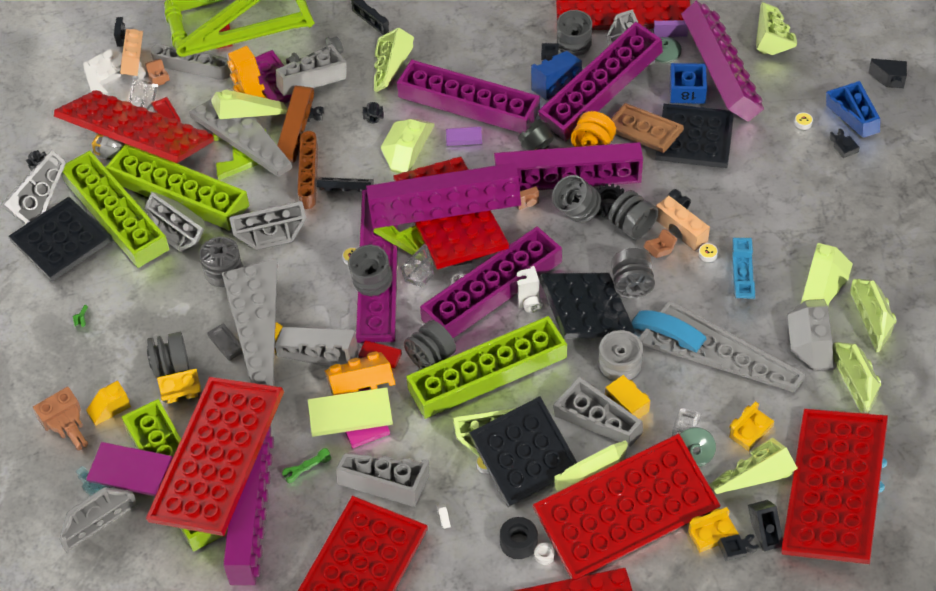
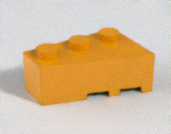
M371 352L367 354V357L361 359L353 358L348 363L342 365L335 364L325 370L333 395L359 392V389L371 387V390L378 388L377 385L388 382L389 386L396 385L390 363L381 352Z

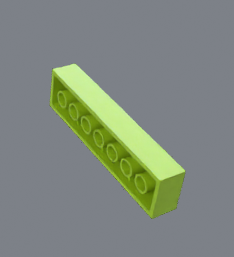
M127 144L123 146L105 167L122 187L146 197H150L151 192H155L178 201L203 220L229 231L232 229L229 217L243 214L250 206L246 191Z
M91 151L65 164L61 174L64 183L105 231L111 235L112 239L137 268L170 250L164 233Z
M547 316L407 375L408 391L424 419L567 358V343L550 317Z
M159 399L121 416L125 428L137 449L174 457L181 437ZM180 528L193 552L223 537Z

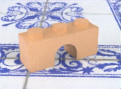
M126 29L120 74L138 76L143 31Z
M668 196L656 205L659 211L656 221L667 230L674 225L677 226L681 231L682 241L694 251L708 242L710 226L672 197Z

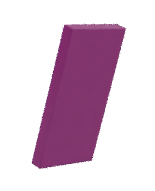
M271 50L255 57L260 76H258L259 83L264 85L265 89L262 90V93L265 97L284 102V104L290 102L292 94L283 96L276 87V69L284 65L274 51Z
M101 442L86 480L90 483L156 497L173 457Z

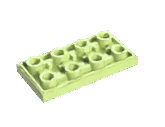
M387 387L308 399L312 437L393 425Z

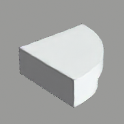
M437 504L436 509L440 516L442 528L451 527L445 504Z

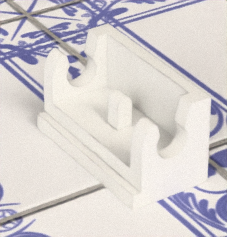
M534 266L517 272V277L527 276L526 279L517 281L519 308L524 307L523 302L527 298L539 296V279Z

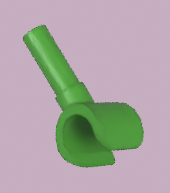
M87 305L83 306L79 314L73 315L74 327L78 324H81L82 327L86 325L84 315L88 308Z

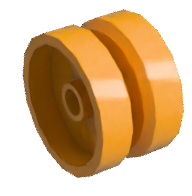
M596 111L585 112L579 118L577 126L571 134V142L574 147L610 145L616 134V126L603 113Z

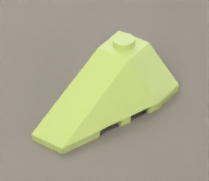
M764 2L761 3L756 37L757 50L763 54L775 55L796 47V35L792 32L790 33V26L783 22L784 17L779 9Z
M400 28L378 38L375 49L377 62L374 63V68L377 69L374 75L375 92L389 85L413 49L414 37Z
M230 90L216 92L211 99L219 119L287 114L288 111L284 102Z
M817 243L802 302L825 299L828 306L833 297L839 293L840 288L848 281L853 263L837 247Z
M771 438L752 450L750 458L739 460L736 469L725 471L711 482L709 486L716 494L787 478L798 468L787 448L774 438Z

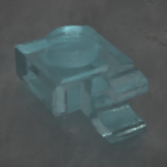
M83 466L76 470V473L79 475L78 478L84 482L82 489L91 496L104 487L112 488L88 482L86 478L89 472Z

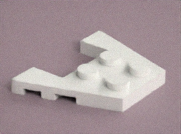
M111 48L83 63L91 92L98 90L102 94L108 95V92L102 85L123 75L120 74L121 52ZM139 62L138 76L136 77L141 80L147 77L148 73L145 64Z

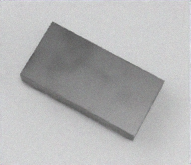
M224 323L207 333L208 337L228 361L243 353L239 340Z

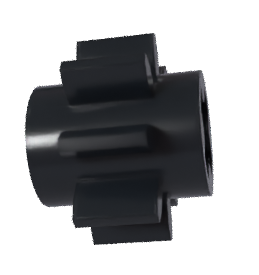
M376 102L368 103L367 107H363V119H366L371 124L378 123L380 119L384 118L383 106Z
M37 150L29 154L26 162L31 171L47 155L45 151L40 153Z

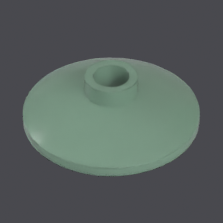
M659 37L662 39L663 52L655 60L659 62L676 60L682 51L680 43L670 37Z
M692 427L680 433L698 467L704 466L712 460L716 452V443L710 432L703 428ZM699 447L700 450L699 452L695 453L693 452V448Z

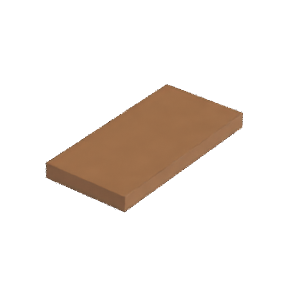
M624 103L611 118L616 126L617 135L637 143L640 142L642 145L662 153L669 148L684 130L683 125L627 103Z

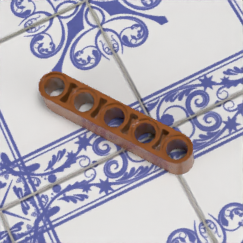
M295 85L277 145L292 163H295L297 159L300 137L305 131L314 98V88Z
M306 131L300 137L298 196L299 201L303 202L304 209H311L316 204L318 144L316 134L312 131Z

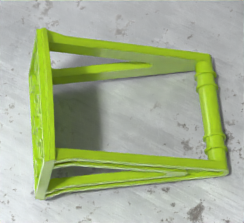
M166 0L164 2V14L170 26L172 44L177 54L181 57L293 28H310L315 24L306 1L296 0L301 10L298 13L219 32L260 1L235 0L190 35H187L183 27L181 11L224 0Z

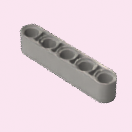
M162 44L154 45L150 50L153 61L161 59L166 69L220 80L229 78L231 74L227 63L228 59L222 56L200 52L181 57L177 54L174 47Z

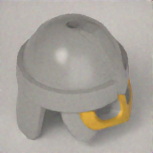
M96 133V137L92 142V153L95 156L111 160L123 148L125 143ZM100 137H103L101 144L98 143V139Z

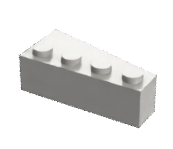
M332 44L328 45L324 51L321 49L315 51V55L311 57L307 55L302 57L300 62L293 61L276 69V87L283 96L291 95L295 85L315 88L346 79V61Z
M282 327L275 344L277 357L326 367L348 363L350 359L357 358L359 353L355 330Z
M580 377L553 404L556 417L617 442L626 440L630 447L643 433V423L640 419Z
M344 453L336 468L337 484L415 507L429 477V460L412 462V459L403 458V461L390 460V457L375 459L369 455Z

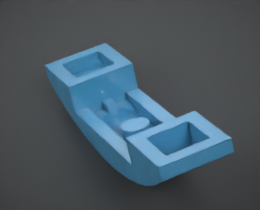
M733 238L732 262L735 298L755 299L752 238Z
M643 310L639 311L631 321L633 328L643 332L647 328L678 340L679 346L693 352H697L707 340L705 335L691 325L665 313Z

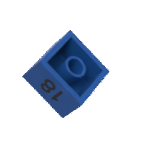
M671 63L669 77L670 103L705 104L707 94L706 64Z

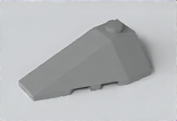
M51 150L1 203V206L24 224L29 223L46 212L66 161Z

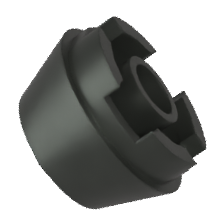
M541 119L531 123V127L525 133L522 131L518 137L521 146L526 150L548 149L554 139L549 123Z

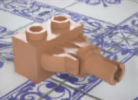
M68 386L33 406L35 415L45 431L51 429L59 433L62 438L66 437V433L77 450H82L81 444L84 448L88 445V441H86L77 425L79 428L83 427L79 420L81 411L79 402Z

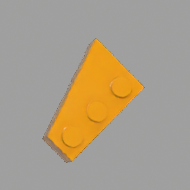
M244 46L228 53L229 61L227 63L232 71L230 77L235 85L233 90L266 98L262 93V90L265 89L264 85L259 83L258 76H260L257 62L250 49Z

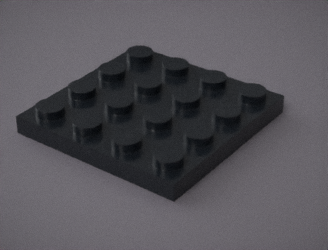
M664 103L662 117L683 125L684 130L664 153L656 150L655 160L728 168L734 113L730 110Z
M70 197L59 202L8 236L10 241L51 282L113 241L111 235Z
M610 273L541 274L539 277L563 339L598 338L618 330L635 333L622 300L615 290Z
M541 396L468 434L508 507L555 483L556 475L562 474L566 469L577 463Z

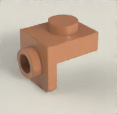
M161 59L145 63L148 77L153 85H163L166 81H170Z
M536 186L520 192L521 206H517V208L521 210L539 203V191Z
M663 229L658 238L646 241L644 248L655 258L671 254L677 238L668 230Z

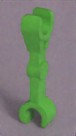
M324 448L318 452L317 456L304 461L301 465L285 468L282 471L284 477L292 474L286 478L287 483L294 482L302 472L310 470L320 462H329L331 460L330 452L327 448Z

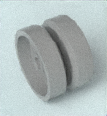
M618 330L612 331L603 337L599 346L598 363L599 369L605 377L615 381L622 375L628 380L638 375L641 370L643 345L638 336L629 331Z

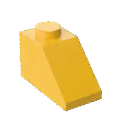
M117 380L100 389L86 411L96 426L131 408L126 392Z

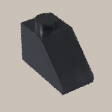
M871 58L868 73L885 87L904 89L907 78V61Z
M769 500L749 504L751 524L762 550L765 552L782 547L783 537L777 506Z

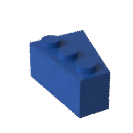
M565 51L553 56L550 61L545 59L540 65H531V90L545 100L549 99L582 71V60Z
M860 81L826 92V106L861 137L864 138L880 133V117Z

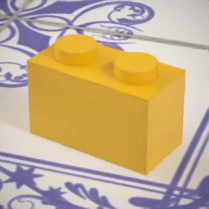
M624 375L605 387V395L638 419L649 412L650 399L647 394L642 393L632 380H628Z

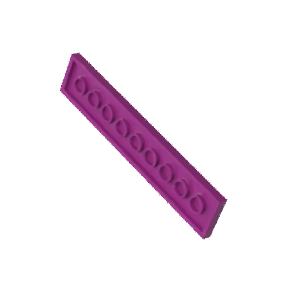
M362 190L360 247L363 245H376L385 250L391 267L392 283L385 292L379 295L367 296L358 292L356 339L357 343H364L365 340L371 342H395L398 246L374 233L367 190Z

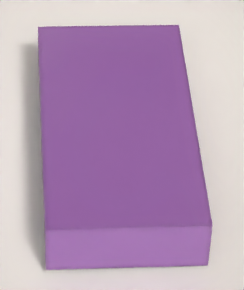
M684 20L654 21L653 34L658 37H688V27Z
M481 127L446 129L447 146L482 144Z

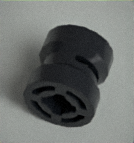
M673 189L667 195V197H672L686 209L691 204V199L687 196H682L681 192L677 189Z

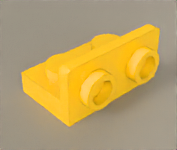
M197 369L157 378L161 400H166L167 404L179 401L178 397L186 396L187 399L199 397L198 393L202 392Z
M756 401L751 406L748 405L743 410L742 416L739 419L735 418L729 426V438L748 451L774 426V420L758 410L759 403Z
M728 507L715 509L710 514L703 517L697 516L689 522L688 533L699 553L719 546L718 541L720 538L739 534L729 518L730 511Z

